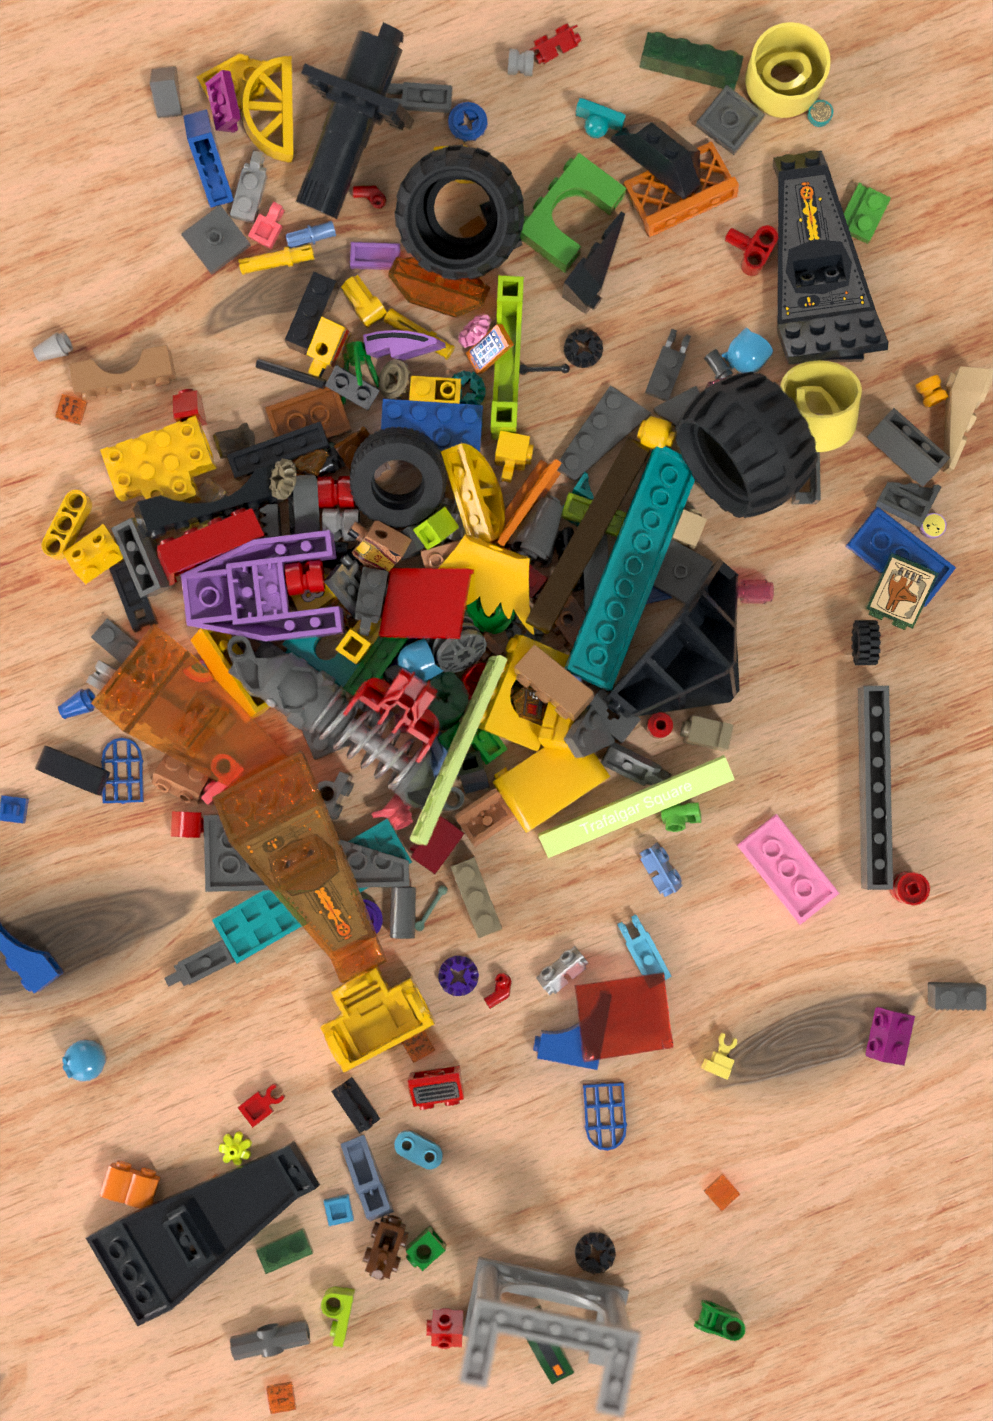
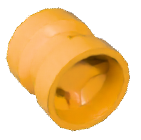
M938 374L915 385L918 393H921L924 398L922 402L925 408L932 407L949 397L946 390L942 389L940 385L941 379Z

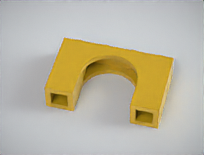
M515 635L506 646V652H508L506 658L508 660L478 728L538 752L541 745L538 739L541 726L519 716L511 704L510 692L517 676L514 667L534 645L563 668H565L569 655L526 636Z

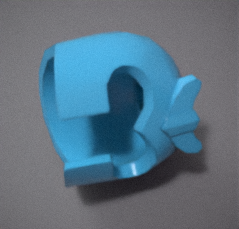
M746 327L733 339L728 351L724 352L722 357L725 358V361L729 363L732 369L735 368L740 373H756L772 356L773 349L767 340L751 332Z
M425 638L405 646L398 655V666L405 668L411 673L414 671L415 676L425 682L444 671L436 665L438 663L434 659Z
M87 1039L79 1040L67 1049L64 1057H62L63 1070L66 1072L67 1077L81 1082L90 1081L98 1077L107 1061L103 1046L94 1040Z

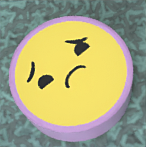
M930 513L926 516L920 531L926 538L936 539L945 532L946 521L940 514Z

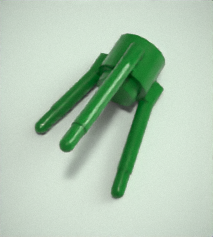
M355 341L346 344V353L343 354L344 369L349 371V363L351 366H355L358 385L362 386L361 365H364L366 360L376 387L379 388L378 375L371 356L366 353L365 343ZM342 396L341 401L345 405L346 398Z

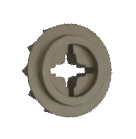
M394 359L383 367L379 376V389L384 397L392 400L394 398L401 399L402 393H407L406 386L411 383L408 377L412 373L408 370V364ZM393 375L397 376V384H395L396 380L394 379L395 377Z
M282 459L277 461L275 469L271 470L272 477L269 478L271 480L269 488L272 490L273 497L285 500L294 490L297 476L294 463L291 460Z

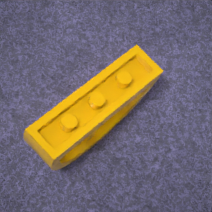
M281 56L260 65L248 79L242 99V120L249 138L259 150L273 159L292 163L293 159L292 56ZM280 72L281 89L268 77L269 75ZM261 81L280 102L249 101L253 90ZM250 110L278 111L281 113L259 132L252 121ZM280 125L282 147L266 139Z
M461 443L441 451L466 534L486 542L497 539L504 527L505 507L498 480L484 456L469 444Z

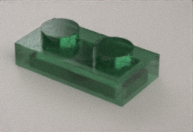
M302 1228L257 1248L256 1252L265 1274H268L313 1254L314 1250L305 1229Z

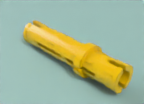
M311 244L296 248H289L288 246L284 247V250L239 259V266L242 275L285 265L292 267L295 263L315 260Z
M393 308L387 312L384 318L385 323L390 324L397 330L414 332L411 330L413 329L416 333L425 334L444 342L446 348L434 352L446 360L450 358L455 349L454 345L439 338L436 332L426 330L414 321L396 312Z

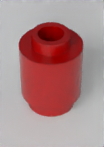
M656 713L647 720L646 730L651 737L661 739L672 732L673 721L665 713ZM661 720L665 723L663 730L657 729V721Z

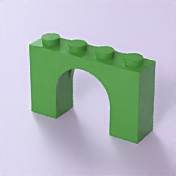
M578 153L575 159L570 158L563 167L564 173L561 177H555L548 187L549 192L544 198L540 196L533 206V213L529 217L527 215L524 217L523 230L520 235L524 243L564 273L568 271L580 255L581 246L560 231L555 225L552 213L556 205L568 197H583L610 216L623 200L626 193V187L580 153Z

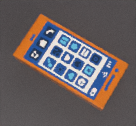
M497 324L465 354L476 373L483 374L514 344L503 324Z

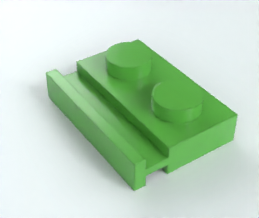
M859 182L844 211L851 236L868 244L891 197L870 187L866 188Z

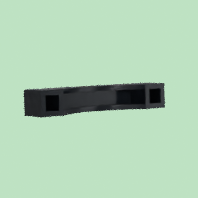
M275 464L255 469L248 481L239 490L217 501L185 503L162 495L138 501L133 508V512L143 538L149 536L152 539L166 535V531L173 529L176 532L184 531L190 528L191 524L198 522L200 525H205L219 516L228 518L231 517L232 512L241 508L246 510L252 508L254 511L260 508L261 504L269 502L270 505L282 502L283 500L272 496V490L269 488L271 484L269 478L272 477L271 470L275 469Z

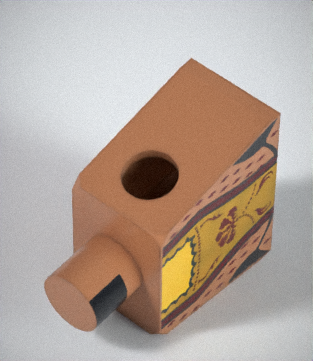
M355 521L347 532L349 536L358 541L352 553L360 562L368 568L388 572L403 557L412 541L409 537L380 521H374L368 529Z

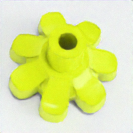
M236 1132L234 1138L230 1134H226L223 1137L224 1143L219 1145V1152L225 1153L223 1156L225 1163L233 1160L235 1165H241L242 1159L247 1160L251 1157V1152L246 1149L252 1145L250 1139L243 1141V1134L241 1132Z

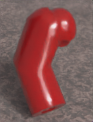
M499 973L495 977V991L484 998L489 1009L510 996L512 981L509 975Z

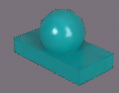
M579 98L576 107V116L586 119L584 128L587 135L591 138L598 139L603 137L607 133L608 128L619 132L624 127L626 115L584 98Z

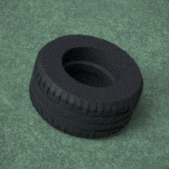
M401 426L397 428L387 427L385 430L381 429L378 432H374L373 435H369L360 444V447L357 448L351 464L350 490L355 504L372 521H380L392 528H405V526L409 527L427 520L439 508L446 491V467L438 446L428 436H425L424 433H419L418 430H413L412 428H401ZM392 460H403L415 465L420 470L422 482L409 493L392 494L383 490L376 483L374 475L375 471L382 464Z

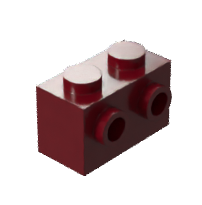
M440 815L427 845L416 843L412 845L410 850L414 853L411 855V858L433 874H436L465 832Z

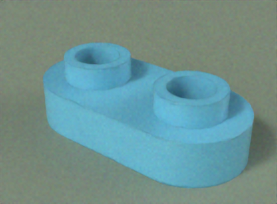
M410 1130L402 1131L397 1135L394 1146L400 1156L425 1169H435L440 1165L443 1152L438 1144ZM404 1141H410L412 1147L410 1149H405L402 1143ZM426 1153H433L435 1158L428 1161L425 1158Z

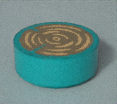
M825 100L815 101L807 113L809 122L816 127L826 126L832 119L833 107Z

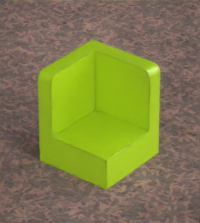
M444 507L414 528L413 531L426 549L429 550L456 531L459 526L446 507Z

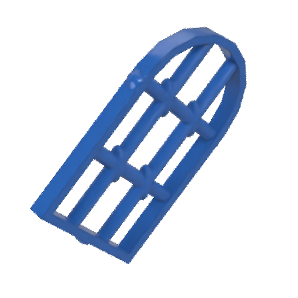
M114 739L103 750L102 769L106 770L105 763H112L114 766V780H107L106 784L114 786V801H106L105 785L102 792L103 804L144 802V760L141 749L137 743L130 739ZM118 741H127V758H119L117 756ZM113 744V759H105L107 750ZM131 744L138 750L139 758L131 756ZM117 762H126L128 779L119 780ZM131 762H139L140 779H133L131 776ZM126 783V786H128V800H118V784ZM132 783H140V800H132Z
M603 1082L601 1084L583 1085L584 1128L588 1140L594 1147L600 1150L608 1151L617 1148L626 1137L627 1122L624 1083ZM608 1086L609 1103L601 1104V1101L599 1102V1087ZM612 1086H621L622 1102L615 1103V1100L613 1101ZM586 1088H595V1104H587ZM608 1107V1110H610L611 1125H602L600 1108ZM614 1107H622L623 1124L616 1125ZM588 1108L596 1110L597 1126H588ZM624 1128L623 1136L616 1143L615 1129ZM602 1129H610L612 1146L602 1147ZM589 1130H596L598 1145L590 1138Z

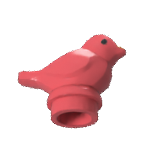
M395 793L383 809L371 813L373 818L384 817L390 819L389 822L395 830L405 828L413 822L411 818L412 813L409 811L410 806L404 805L401 798Z

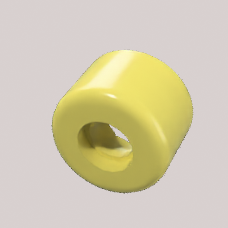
M794 22L781 23L765 31L753 48L745 75L746 90L753 104L767 115L778 118L794 117L808 110L817 100L830 70V52L824 39L814 29ZM785 65L793 68L799 76L790 82L781 83L772 78L770 73L775 66Z
M830 361L804 362L790 369L783 377L780 387L789 398L793 399L801 414L805 416L817 444L816 452L831 451L846 444L852 438L858 420L862 387L857 376L845 366Z

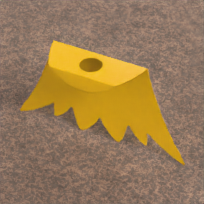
M465 534L454 551L439 568L474 569V574L471 575L466 605L472 603L480 596L483 610L487 616H490L499 603H501L508 619H510L514 609L524 626L534 635V628L525 623L531 612L529 601L530 558Z

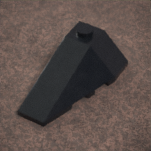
M622 211L601 237L603 242L601 244L595 242L587 258L583 257L564 282L562 298L584 314H587L590 309L595 310L602 300L600 295L624 223L625 213Z

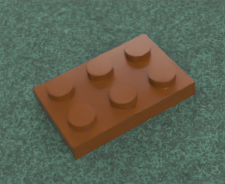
M328 387L265 407L275 437L320 421L328 440L352 432L340 395Z

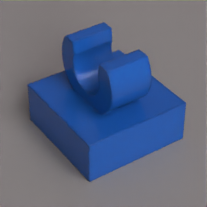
M1 795L0 821L25 824L29 799Z

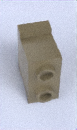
M692 716L685 722L683 721L680 736L684 737L683 743L725 751L729 749L734 724Z

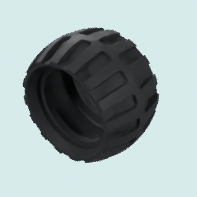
M739 373L710 385L687 406L675 428L677 431L676 441L680 447L682 458L692 472L696 482L701 485L705 493L725 512L728 511L737 518L758 516L787 502L804 486L812 475L818 461L817 444L805 416L801 414L793 399L789 398L776 382H772L761 373Z

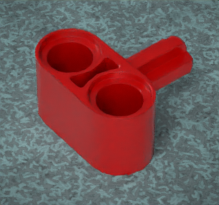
M764 225L751 238L731 228L725 237V241L744 251L741 269L746 275L755 276L762 271L777 242L778 233L774 227ZM766 236L770 239L771 243L764 244L760 241L759 237ZM748 258H756L759 261V265H751L748 262Z
M172 811L171 837L201 838V833H204V817H202V812Z

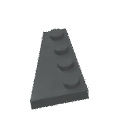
M610 386L559 461L562 464L557 471L576 482L584 472L592 468L623 438L635 430L643 420H646L651 415V412Z

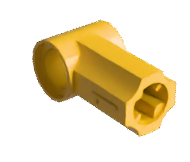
M359 275L350 277L341 286L342 291L355 307L354 310L366 328L387 314L380 300L371 294Z

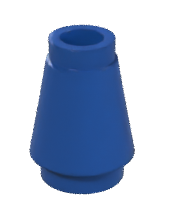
M80 689L59 705L58 711L63 719L94 711V708L98 706V702L92 690Z

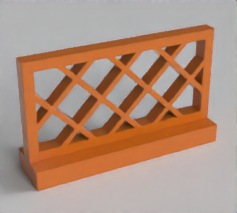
M712 141L697 148L700 150V155L710 151L713 156L711 164L700 161V168L709 170L706 179L700 178L701 185H703L702 190L696 194L692 193L686 199L680 197L679 202L674 204L665 202L668 192L676 193L665 184L654 182L655 176L649 171L623 182L627 194L645 225V231L649 238L738 197L739 183L735 176L732 177ZM712 171L722 174L725 178L724 181L719 183L709 181ZM639 183L648 186L645 195L634 193L632 187ZM651 187L664 190L661 200L648 197ZM645 203L659 206L657 212L647 216L644 211Z
M542 459L538 461L506 507L502 533L497 539L489 543L505 548L506 542L537 501L541 497L546 496L561 473L557 469L562 463L559 460L554 459L549 464Z

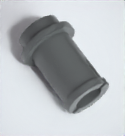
M717 349L704 357V360L715 373L716 380H722L733 375L732 367H728Z

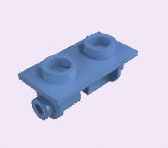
M658 842L649 849L647 848L640 852V860L647 872L650 874L657 870L659 873L651 879L660 894L663 893L664 897L673 892H677L682 887L680 874L676 869L672 868L668 861V853L663 847L659 846Z

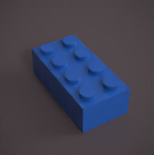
M383 399L381 429L385 430L387 427L397 428L399 426L401 428L407 427V429L412 428L413 430H418L419 433H424L430 440H433L440 451L465 443L481 453L483 405Z

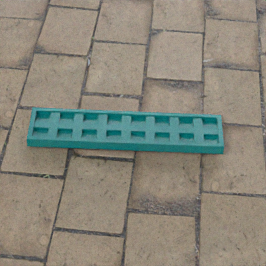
M388 819L348 841L407 859L409 864L413 862ZM353 888L355 895L367 889ZM294 889L288 891L292 894H295L310 889ZM263 890L212 920L236 964L308 923L280 890Z

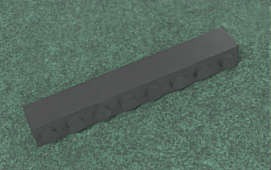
M862 686L858 688L861 889L893 890L889 686Z

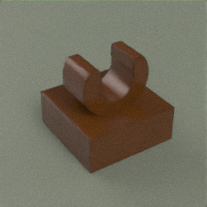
M488 633L484 635L487 645L484 654L480 658L483 662L492 654L497 656L505 652Z

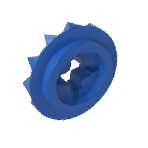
M460 103L450 112L448 118L449 129L456 139L459 138L464 142L476 141L477 138L484 135L487 127V115L482 107L475 103ZM464 114L466 115V118L469 119V121L474 120V122H472V130H470L466 125L462 126V124L464 123Z

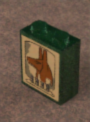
M890 552L866 603V609L870 610L868 614L879 620H882L883 617L893 620L892 625L900 629L906 630L907 627L913 629L939 573L936 570Z

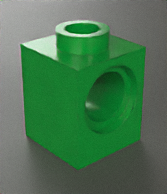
M429 1225L407 1245L406 1258L414 1268L418 1266L424 1271L446 1251L447 1244ZM420 1245H428L431 1248V1252L427 1255H422L418 1252L417 1248Z

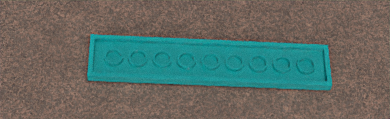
M656 446L651 452L564 668L570 674L607 691H611L695 482L692 472L687 464H685L682 455L666 446L663 448Z

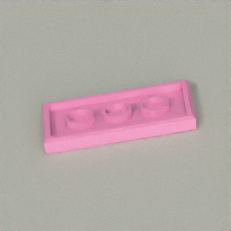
M777 814L773 815L737 844V847L800 925L840 894Z

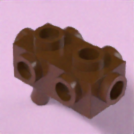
M388 1215L387 1218L382 1217L380 1223H374L370 1236L375 1238L373 1247H367L362 1261L367 1263L365 1272H368L372 1278L378 1280L390 1279L392 1271L397 1273L401 1260L397 1253L399 1247L405 1248L409 1232H405L406 1224L402 1223L400 1217ZM388 1229L394 1231L395 1235L388 1237L385 1232Z

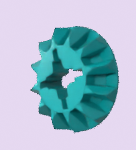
M463 370L451 377L461 379L462 387H465L470 381V390L473 393H467L461 399L462 390H460V404L480 405L486 394V387L480 376L474 371Z

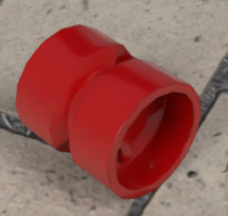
M332 476L318 477L319 509L334 508L335 505H339L341 509L355 508V501L350 490V476H339L337 480H334Z
M321 559L308 560L305 565H302L300 562L285 563L286 583L290 596L302 595L306 590H309L311 593L325 592V576Z
M903 871L893 876V890H890V894L896 901L914 906L920 905L929 897L930 885L922 874Z

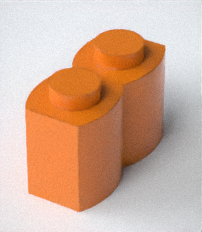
M117 1161L109 1165L100 1197L125 1203L139 1209L153 1204L161 1179L160 1176L156 1175V1171L149 1168H141V1171L131 1168L132 1164L125 1161Z

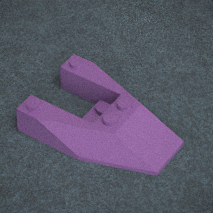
M330 530L255 539L181 574L187 626L262 641L345 634L343 609L339 606L289 612L284 571L285 563H306L308 560L321 559L324 561L336 559L334 534Z

